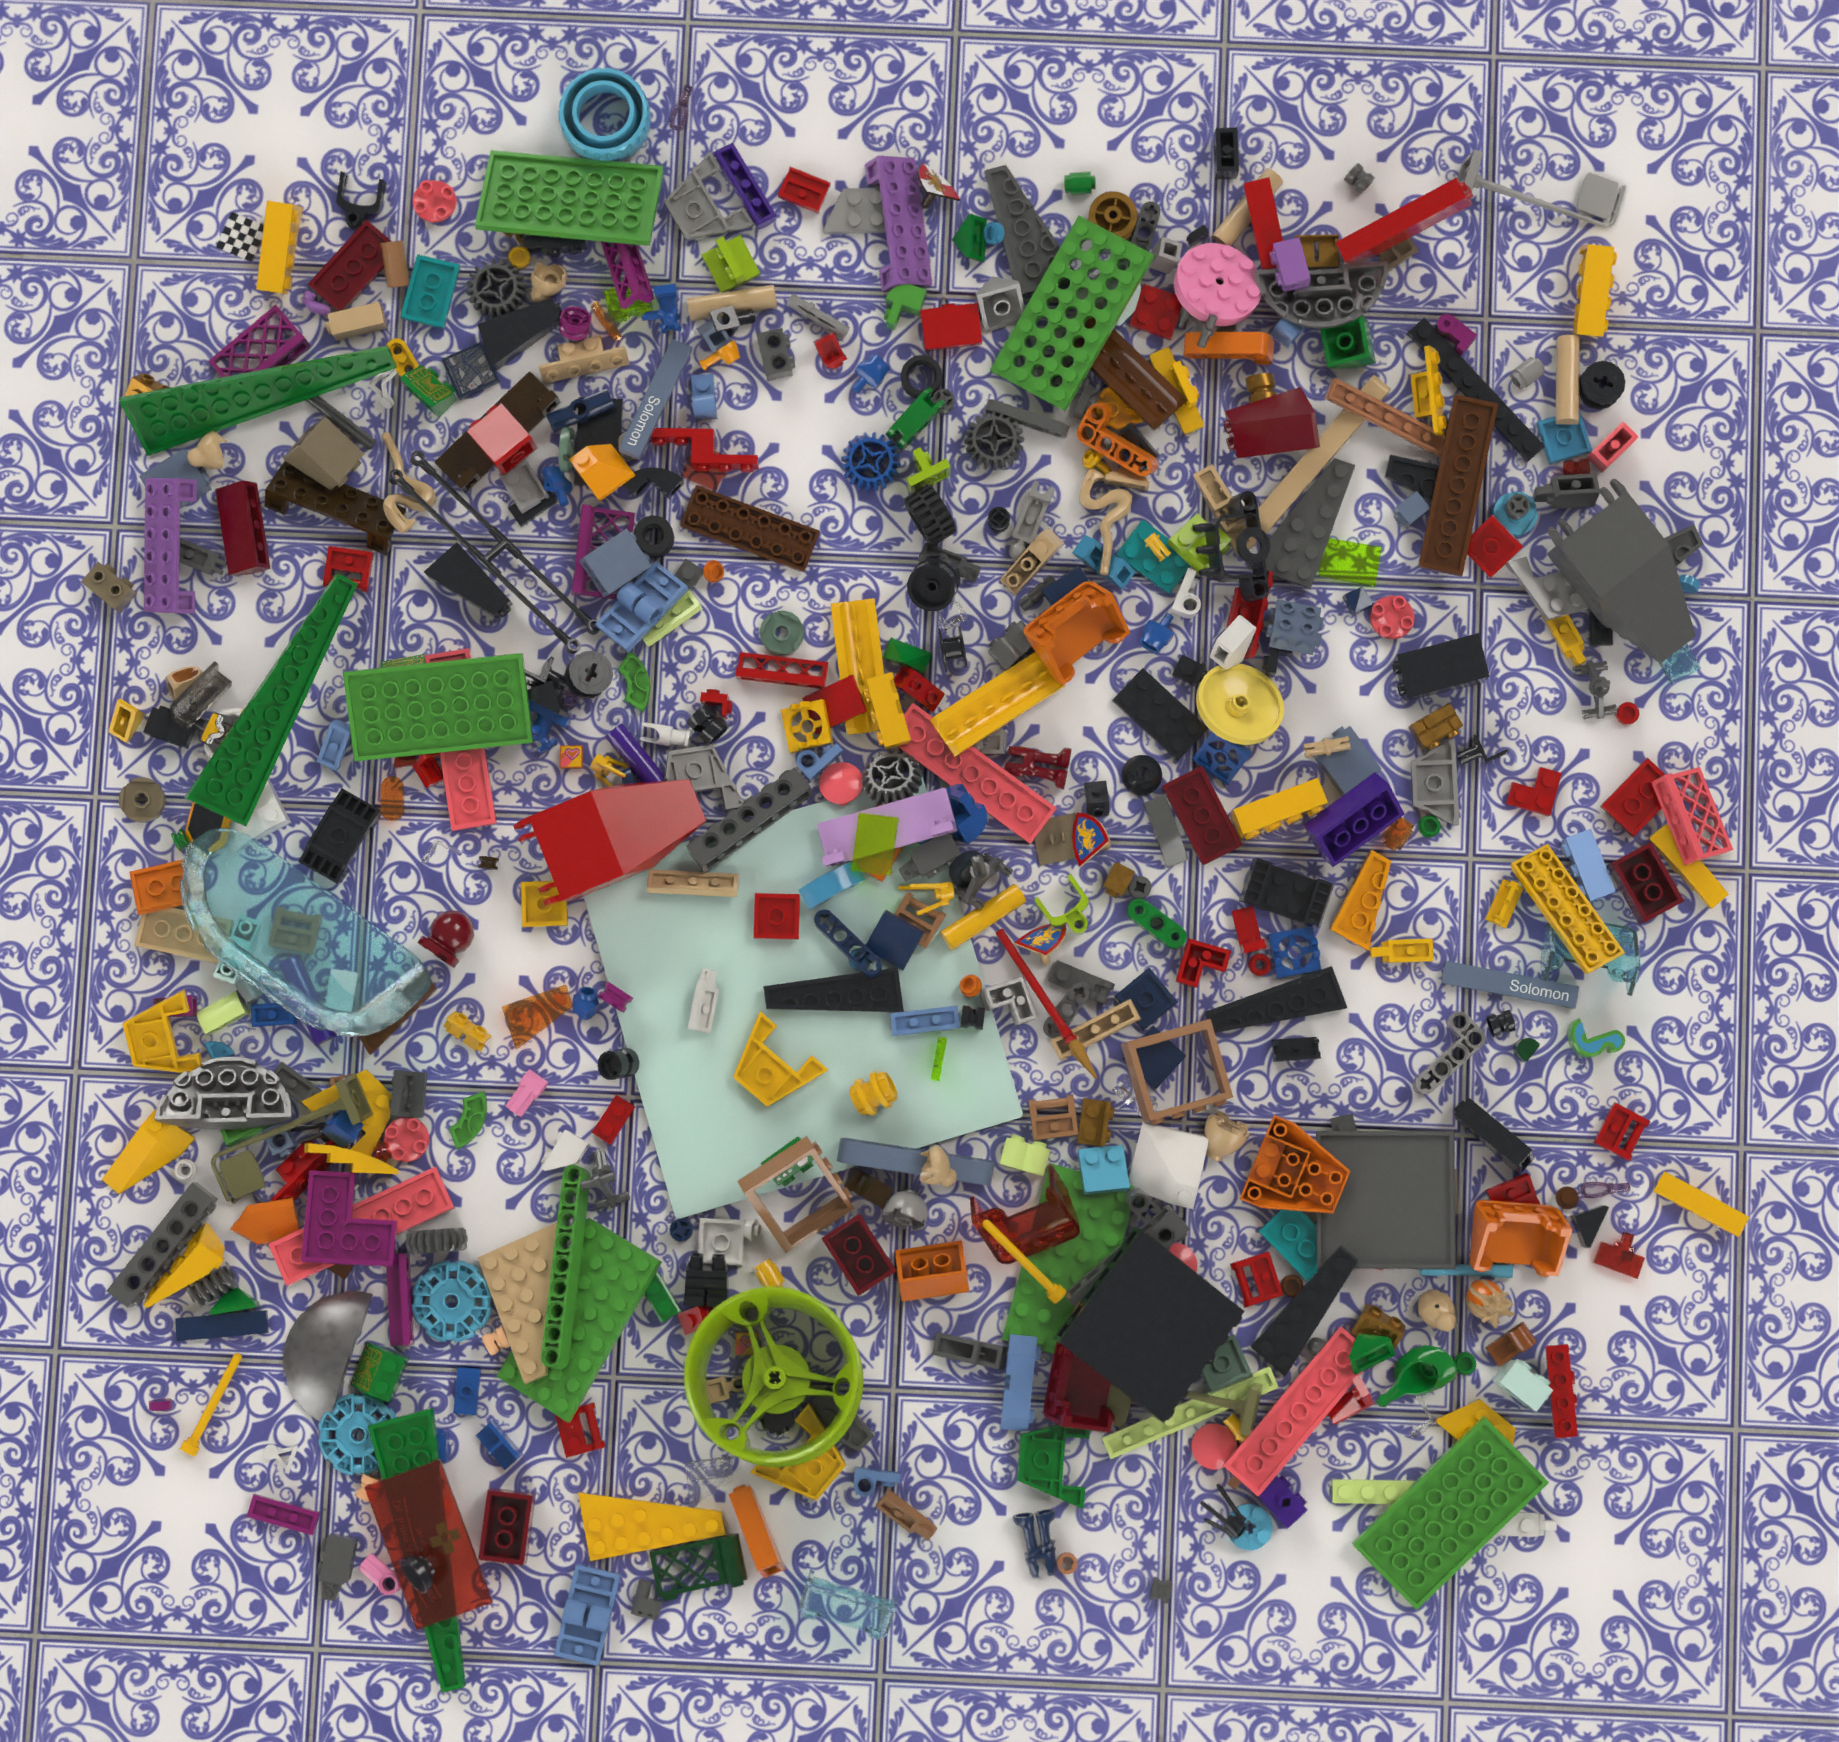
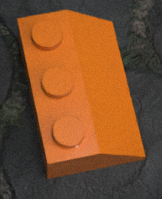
M962 1240L895 1250L902 1302L970 1292Z

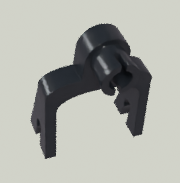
M340 171L336 203L342 209L347 210L345 216L347 225L351 229L357 230L365 222L366 215L380 213L387 183L383 179H379L377 197L374 204L367 206L353 204L344 199L349 176L345 172ZM357 216L356 221L352 223L351 219Z

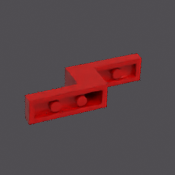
M655 428L649 439V443L656 446H663L666 443L687 446L688 443H691L692 469H696L698 472H708L709 469H718L719 472H731V469H738L741 472L750 473L754 470H759L758 455L715 454L714 429Z

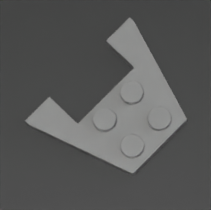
M711 151L704 156L701 163L694 167L692 173L664 201L665 206L686 241L754 226L744 207L724 218L702 183L705 179L721 171Z
M1527 556L1506 563L1508 570H1512L1517 577V582L1531 596L1530 600L1546 621L1581 612L1589 608L1560 571L1534 578Z
M713 745L668 752L664 781L690 779L695 792L720 789L724 811L736 810L743 805L744 801L739 796L734 782L728 776L726 768Z

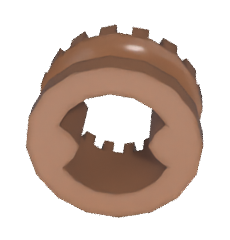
M1065 1552L1058 1557L1057 1566L1060 1572L1071 1574L1076 1570L1078 1563L1073 1554ZM1065 1557H1070L1074 1561L1071 1563L1072 1568L1068 1570L1061 1567Z

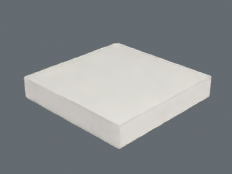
M700 1218L698 1253L704 1254L703 1264H712L713 1254H724L726 1265L743 1266L745 1240L743 1229L746 1220Z

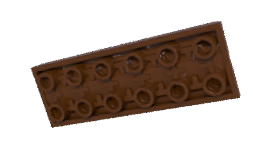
M1088 319L1085 327L1087 329L1093 328L1096 324V319ZM1113 329L1093 363L1091 370L1155 431L1186 403V400L1169 381ZM1082 337L1077 338L1074 342V347L1081 348L1085 343V339Z
M697 485L694 488L680 527L804 573L820 534V531Z

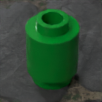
M1091 171L1073 172L1070 175H1064L1065 193H1071V195L1092 194V189H1096L1095 176H1091Z

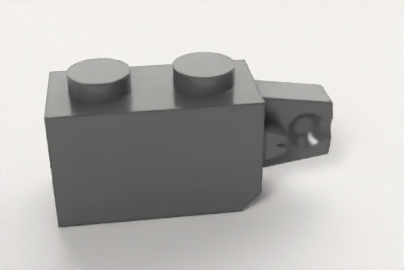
M1597 474L1557 475L1551 479L1550 483L1535 487L1533 492L1534 502H1547V504H1550L1551 509L1594 507L1600 494Z
M950 833L938 836L915 848L912 851L911 860L899 868V872L905 882L919 876L922 878L927 876L929 879L940 872L939 868L947 865V867H950L951 863L961 852Z
M331 1533L327 1538L323 1539L321 1551L324 1552L323 1561L319 1562L317 1575H320L319 1581L322 1582V1599L336 1601L341 1586L351 1579L358 1537Z

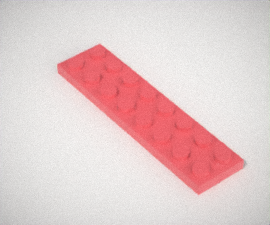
M469 648L425 655L426 663L471 658ZM485 748L440 752L451 830L457 831L497 824Z
M912 703L904 714L911 743L898 746L897 748L903 752L906 751L908 756H913L915 761L949 786L963 784L967 792L974 798V801L985 806L990 816L1031 845L1057 810V807L973 746L954 757L930 722L933 717Z
M435 1166L354 1204L352 1218L398 1221L397 1235L451 1211L455 1207ZM304 1228L268 1244L286 1286H290L335 1265L301 1262Z
M1339 1326L1328 1339L1325 1346L1313 1357L1255 1426L1250 1436L1245 1438L1223 1465L1257 1497L1261 1495L1352 1386V1378L1362 1374V1372L1356 1375L1353 1374L1348 1358L1356 1339L1341 1326Z

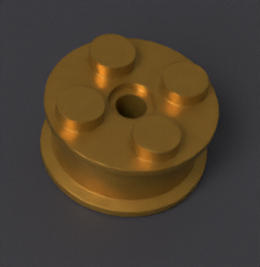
M1116 191L1105 192L1092 202L1088 220L1127 240L1135 230L1137 209L1134 202L1127 195Z

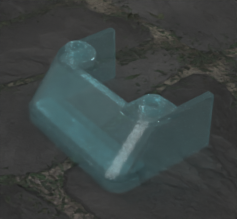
M1548 921L1545 927L1540 959L1541 977L1544 981L1547 980L1549 970L1560 969L1564 961L1577 963ZM1605 923L1625 954L1603 965L1601 968H1607V974L1612 980L1626 982L1627 995L1632 996L1641 968L1637 933L1627 926Z
M810 1570L798 1609L802 1612L803 1617L815 1620V1617H819L868 1632L869 1637L877 1640L887 1637L897 1607L898 1596L894 1595L893 1599L889 1600L814 1577L815 1571Z

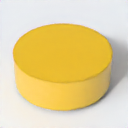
M516 246L509 251L508 260L512 263L513 268L517 267L521 270L529 266L531 256L525 247Z

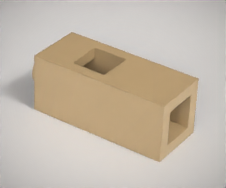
M380 302L329 313V321L326 322L328 334H332L336 341L388 329L384 310Z

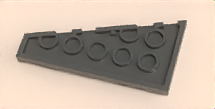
M1003 165L985 170V176L996 219L1004 228L1002 242L1012 280L1019 281L1022 296L1033 294L1060 247L1041 217L1034 210L1032 203L1027 199L1008 167ZM1062 280L1059 287L1069 285L1070 280Z
M1334 458L1270 537V553L1265 562L1266 570L1273 572L1272 577L1311 590L1355 468L1354 464ZM1249 564L1247 568L1252 569V565L1255 564Z

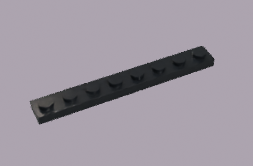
M1425 317L1407 333L1424 353V346H1431L1438 351L1440 356L1438 368L1464 396L1498 403L1494 428L1527 463L1545 447Z

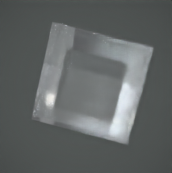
M1125 1075L1111 1090L1128 1105L1136 1098L1132 1082Z

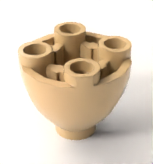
M1221 1111L1208 1115L1204 1136L1209 1141L1206 1155L1216 1161H1222L1223 1157L1236 1152L1249 1137L1248 1125L1240 1121L1234 1122L1228 1119L1229 1116Z

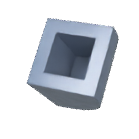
M712 319L696 328L713 353L731 342L726 330L716 332Z

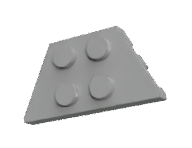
M880 188L843 189L824 227V234L886 233Z
M1451 739L1410 762L1412 807L1454 826H1458L1459 805L1455 739Z

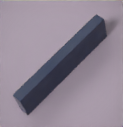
M267 1310L175 1318L177 1341L269 1333Z

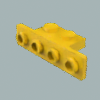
M1424 346L1427 371L1410 375L1415 418L1432 417L1434 433L1444 436L1447 420L1443 416L1445 400L1440 390L1442 376L1438 372L1440 356L1435 348Z
M1169 347L1150 354L1149 359L1152 366L1186 400V403L1174 413L1184 435L1203 428L1204 422L1196 407L1199 393L1196 386H1192L1188 379L1190 378V373L1186 365L1182 366L1181 361H1175Z

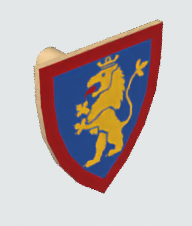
M1077 812L1073 824L1072 843L1078 865L1082 867L1101 849L1108 850L1111 840L1103 824L1098 819L1089 814Z
M1051 924L1038 927L1023 935L1014 942V945L1040 954L1042 964L1047 965L1051 962L1049 955L1061 945L1065 938L1066 924L1060 927H1053Z

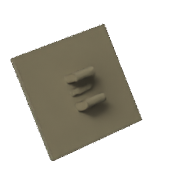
M1075 813L1050 818L1034 839L1040 866L1076 858L1072 843Z

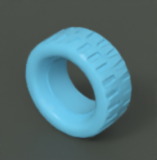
M596 68L578 75L568 84L559 103L558 116L562 133L570 148L581 158L623 162L639 151L648 138L651 128V112L647 97L638 82L620 70ZM602 93L619 96L628 104L630 109L628 120L623 128L608 136H598L589 133L582 127L579 121L581 109L587 100Z

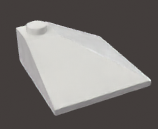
M268 779L247 827L231 820L225 842L231 854L292 823L270 779Z
M1142 1122L1129 1174V1185L1140 1188L1147 1195L1167 1203L1193 1209L1209 1142L1208 1138Z

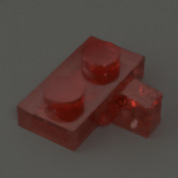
M1623 1232L1620 1242L1615 1241L1613 1245L1600 1242L1593 1263L1638 1279L1645 1257L1634 1254L1635 1248L1631 1247L1634 1235Z

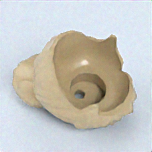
M540 261L537 262V266L531 274L533 289L530 294L534 304L550 298V296L557 294L565 287L567 281L566 268L556 264H551L547 267L545 264H541Z
M214 431L207 433L200 439L197 447L192 448L188 452L187 459L189 464L194 467L203 466L211 470L221 469L223 467V453L219 444L220 442L226 443L227 440Z
M935 1145L920 1154L927 1157L920 1175L922 1183L929 1185L940 1184L944 1187H950L955 1183L957 1173L954 1169L950 1168L949 1158L942 1147Z
M1437 1289L1422 1293L1417 1306L1418 1314L1422 1320L1431 1328L1446 1332L1452 1331L1455 1327L1456 1318L1455 1307L1451 1298L1446 1293L1440 1292Z

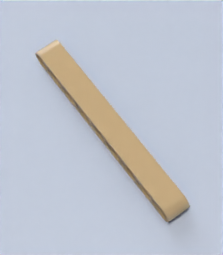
M1375 375L1361 389L1362 392L1380 401L1391 390L1389 386ZM1343 409L1319 437L1320 447L1309 449L1258 508L1261 530L1267 534L1365 419Z

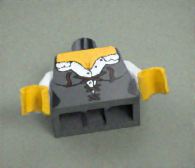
M244 708L223 709L220 713L214 712L210 720L201 716L196 719L194 728L203 732L200 741L205 743L204 751L210 759Z

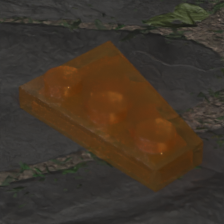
M567 985L502 1006L516 1050L572 1008V999Z

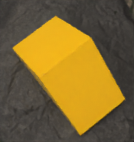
M119 698L108 732L128 743L146 714Z

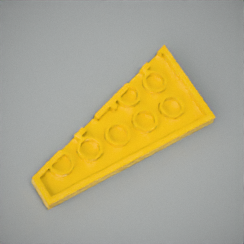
M578 1492L590 1561L726 1534L722 1511Z

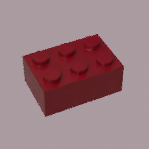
M1652 842L1606 865L1639 925L1684 902Z
M860 1213L821 1238L858 1296L897 1271Z
M499 1488L487 1490L478 1560L525 1565L527 1563L536 1493Z

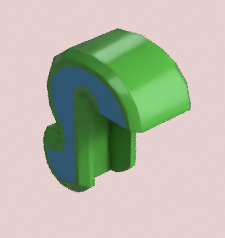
M1580 1018L1571 1022L1567 1030L1569 1045L1574 1053L1581 1057H1595L1601 1054L1606 1047L1607 1053H1615L1625 1045V1036L1618 1030L1587 1039Z

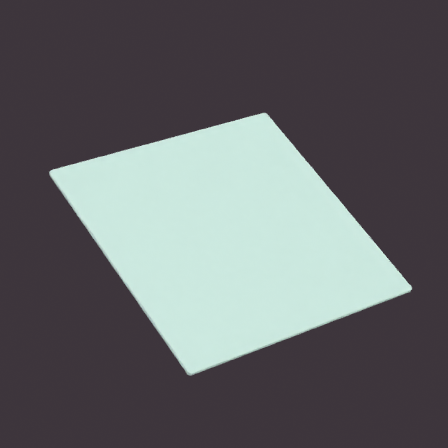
M923 777L921 778L922 786H919L918 793H913L914 796L927 793ZM864 789L856 799L845 806H840L826 800L790 811L708 871L712 873L739 874L737 897L647 893L649 870L584 896L607 980L634 998L631 1003L626 1005L627 1009L624 1013L616 1009L626 1047L634 1050L640 1061L639 1069L634 1075L673 1211L678 1219L748 1199L737 1181L760 1167L761 1162L797 1136L801 1139L807 1136L811 1143L816 1141L823 1152L820 1154L821 1158L827 1157L833 1167L830 1171L835 1173L858 1166L837 1161L840 1138H852L917 1149L1018 1119L1023 1115L992 1010L987 1011L985 1009L983 1030H977L969 1026L968 1028L893 1036L890 1013L897 1012L766 1009L763 986L861 973V971L854 970L850 966L848 958L817 929L814 917L818 911L823 909L831 911L866 945L883 912L888 910L894 914L907 892L912 893L914 898L927 906L940 901L939 899L935 900L933 890H899L898 886L918 883L952 882L949 876L950 867H947V865L939 868L940 872L929 879L927 876L923 878L919 876L905 882L899 872V868L910 861L912 851L921 846L918 843H913L903 847L883 882L860 870L865 880L853 888L840 892L822 905L808 909L798 890L820 876L846 864L842 863L831 867L823 866L821 857L825 856L817 824L874 808L877 804L876 800L872 801ZM729 829L725 834L731 835L735 832V829ZM689 841L680 843L670 854H667L659 861L654 868H651V870L703 872L687 850L686 846L689 844ZM711 842L707 847L714 848L717 842ZM755 893L800 894L799 940L753 938ZM954 894V899L949 900V905L934 909L939 913L942 911L947 915L928 947L925 949L917 945L905 969L901 970L898 968L904 1012L958 1005L959 1022L961 1025L963 1005L970 1006L971 1009L984 1008L981 1003L980 993L975 997H967L962 994L960 990L962 978L967 975H975L980 978L982 989L985 988L971 939L951 951L939 933L964 916L959 897ZM910 905L905 909L931 926L935 921L925 914L917 916L916 912L918 910ZM820 917V924L826 923L831 931L833 926L828 921L829 917ZM839 930L835 932L834 939L843 941L847 934ZM853 946L851 947L849 953H851L854 949L861 947ZM877 956L881 961L882 969L897 968ZM876 962L870 964L867 970L873 969L875 971ZM702 969L717 971L715 983L719 993L710 1033L688 1029L696 984ZM760 1011L777 1025L776 1029L763 1044L793 1070L798 1072L811 1055L829 1070L769 1107L765 1106L733 1078ZM875 1070L878 1073L882 1071L887 1072L897 1089V1100L888 1109L884 1108L883 1105L877 1106L878 1113L873 1116L860 1114L851 1100L850 1087L855 1085L854 1081L862 1078L865 1082L869 1081V1074ZM814 1160L812 1161L813 1167L804 1173L801 1170L793 1175L795 1180L785 1187L825 1175ZM772 1179L755 1191L758 1195H762L785 1187L783 1184L777 1186Z

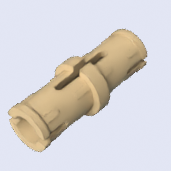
M1345 736L1331 740L1323 738V741L1303 744L1305 758L1322 754L1329 756L1333 752L1350 750L1349 737Z

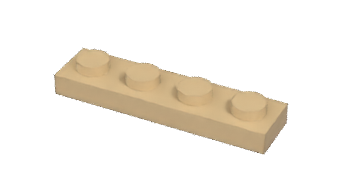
M649 869L647 893L737 897L739 874Z

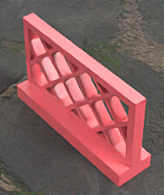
M1700 767L1675 774H1666L1651 782L1684 865L1733 850ZM1693 774L1698 782L1697 786L1689 782L1690 776ZM1675 780L1682 784L1681 790H1678ZM1687 788L1695 792L1693 799L1685 794ZM1699 795L1705 799V807L1697 802ZM1683 800L1690 804L1689 811L1686 810ZM1695 808L1703 813L1701 820L1693 815ZM1707 817L1713 819L1714 827L1706 823ZM1691 821L1699 825L1697 832H1695ZM1703 829L1711 833L1710 840L1702 836ZM1716 837L1721 840L1724 848L1721 849L1714 844ZM1699 842L1707 846L1705 853H1703Z

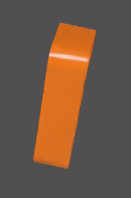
M1201 332L1185 333L1183 356L1186 358L1251 359L1253 363L1259 365H1270L1273 363L1274 340L1268 333L1216 332L1212 337H1209L1206 348H1201L1197 345L1202 334Z
M1104 402L1091 405L1077 429L1078 439L1139 476L1155 473L1158 469V461L1153 455L1106 428L1112 416L1110 405ZM1098 407L1101 408L1103 411V417L1101 419L1098 418L1096 415V409ZM1087 427H1090L1093 431L1092 438L1086 435ZM1106 438H1109L1112 442L1110 449L1105 446ZM1125 449L1130 451L1131 457L1129 460H1126L1123 456ZM1145 461H1147L1146 466L1149 467V469L1146 470L1144 469L1145 465L1142 463Z

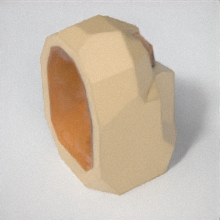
M194 666L173 671L165 677L167 689L174 701L193 694L205 679L203 671Z

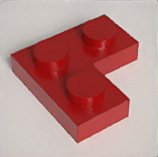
M1539 767L1534 787L1512 782L1506 805L1549 817L1562 773Z

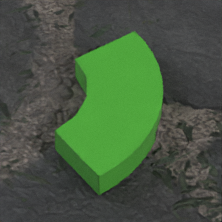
M629 652L617 669L627 682V694L624 700L644 713L650 699V679L643 663L636 655Z
M485 1091L463 1099L464 1109L462 1116L455 1125L449 1128L456 1149L469 1144L481 1131L487 1115Z

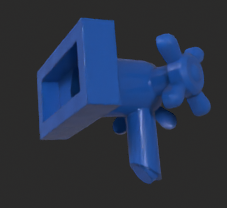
M676 284L653 286L654 295L660 309L645 312L641 317L642 321L660 319L663 322L660 325L662 333L674 329L680 332L682 327L677 322L681 316L677 314L676 301H679V292Z
M529 700L530 712L537 714L531 731L534 740L539 741L542 745L537 748L538 752L544 754L558 744L555 738H552L550 741L547 738L552 725L557 724L568 730L571 721Z

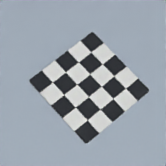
M231 212L216 248L252 262L262 240L264 225Z

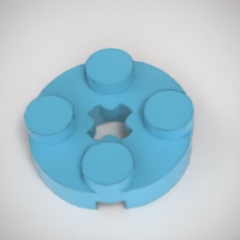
M1523 492L1504 494L1493 507V515L1514 537H1520L1528 533L1538 519L1534 500ZM1522 494L1528 498L1530 509L1521 519H1511L1505 512V505L1513 495Z
M1253 1503L1238 1505L1237 1509L1247 1518L1246 1521L1250 1520L1256 1527L1253 1528L1252 1533H1248L1245 1530L1238 1539L1233 1537L1230 1540L1237 1547L1244 1550H1256L1263 1547L1270 1540L1273 1529L1269 1514L1262 1507ZM1232 1510L1230 1515H1233L1235 1517L1236 1515Z

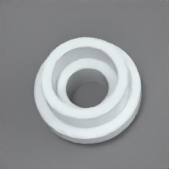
M189 1159L178 1161L174 1167L175 1177L182 1182L193 1180L197 1174L196 1164ZM185 1166L190 1169L187 1175L183 1174L182 1171Z
M753 1218L752 1220H746L743 1236L748 1238L749 1241H754L756 1237L760 1236L761 1224H758V1220Z

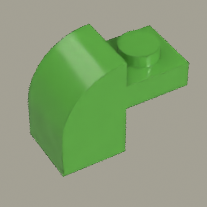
M909 284L893 288L886 296V305L892 307H888L884 315V320H887L886 328L895 331L902 311L919 316L927 296L926 290Z

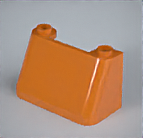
M1086 581L1078 585L1027 624L1023 630L1026 639L1050 674L1062 686L1071 681L1075 675V669L1072 664L1103 640L1108 643H1119L1131 633L1113 594L1093 581Z
M1478 1200L1473 1211L1469 1262L1473 1270L1478 1272L1491 1270L1493 1262L1531 1265L1536 1273L1542 1277L1559 1276L1573 1229L1562 1212L1550 1205Z

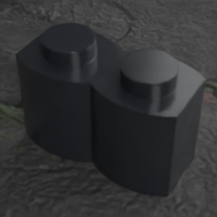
M161 705L159 709L152 707L143 733L188 749L196 730L194 728V717L181 713L180 716L171 714L172 709Z

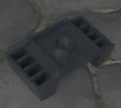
M341 788L312 834L298 862L336 884L342 883L350 871L347 867L370 827L375 828L382 815L381 810Z
M1254 858L1239 901L1296 922L1320 928L1334 888L1333 883L1319 878L1315 880L1272 865V862Z

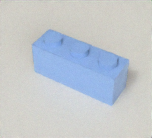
M1591 829L1562 840L1561 850L1571 863L1569 866L1570 873L1573 878L1577 879L1578 887L1589 902L1616 892Z

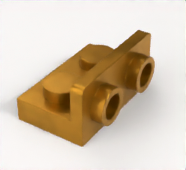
M1083 1098L1077 1143L1105 1147V1143L1110 1142L1111 1130L1107 1129L1108 1121H1113L1115 1107H1111V1102Z
M1366 1303L1363 1307V1312L1351 1329V1334L1356 1337L1358 1333L1389 1337L1393 1349H1395L1404 1336L1406 1325L1399 1318L1385 1314L1378 1306Z

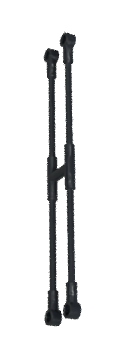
M419 450L414 451L410 458L411 463L414 466H420L430 477H434L499 542L487 554L483 555L474 545H470L425 502L403 478V473L399 469L391 470L388 478L390 483L398 485L420 503L467 548V552L493 577L498 578L554 632V635L566 645L565 648L568 653H577L580 648V642L577 639H571L561 628H557L491 562L504 549L525 564L575 612V616L587 626L588 633L595 635L600 631L598 628L593 629L590 626L595 625L598 620L591 619L582 609L575 606L522 555L523 553L502 532L484 519L436 473V469L424 459L423 452ZM418 456L421 460H416L414 457ZM392 475H397L399 479H394ZM569 644H574L576 648H571Z

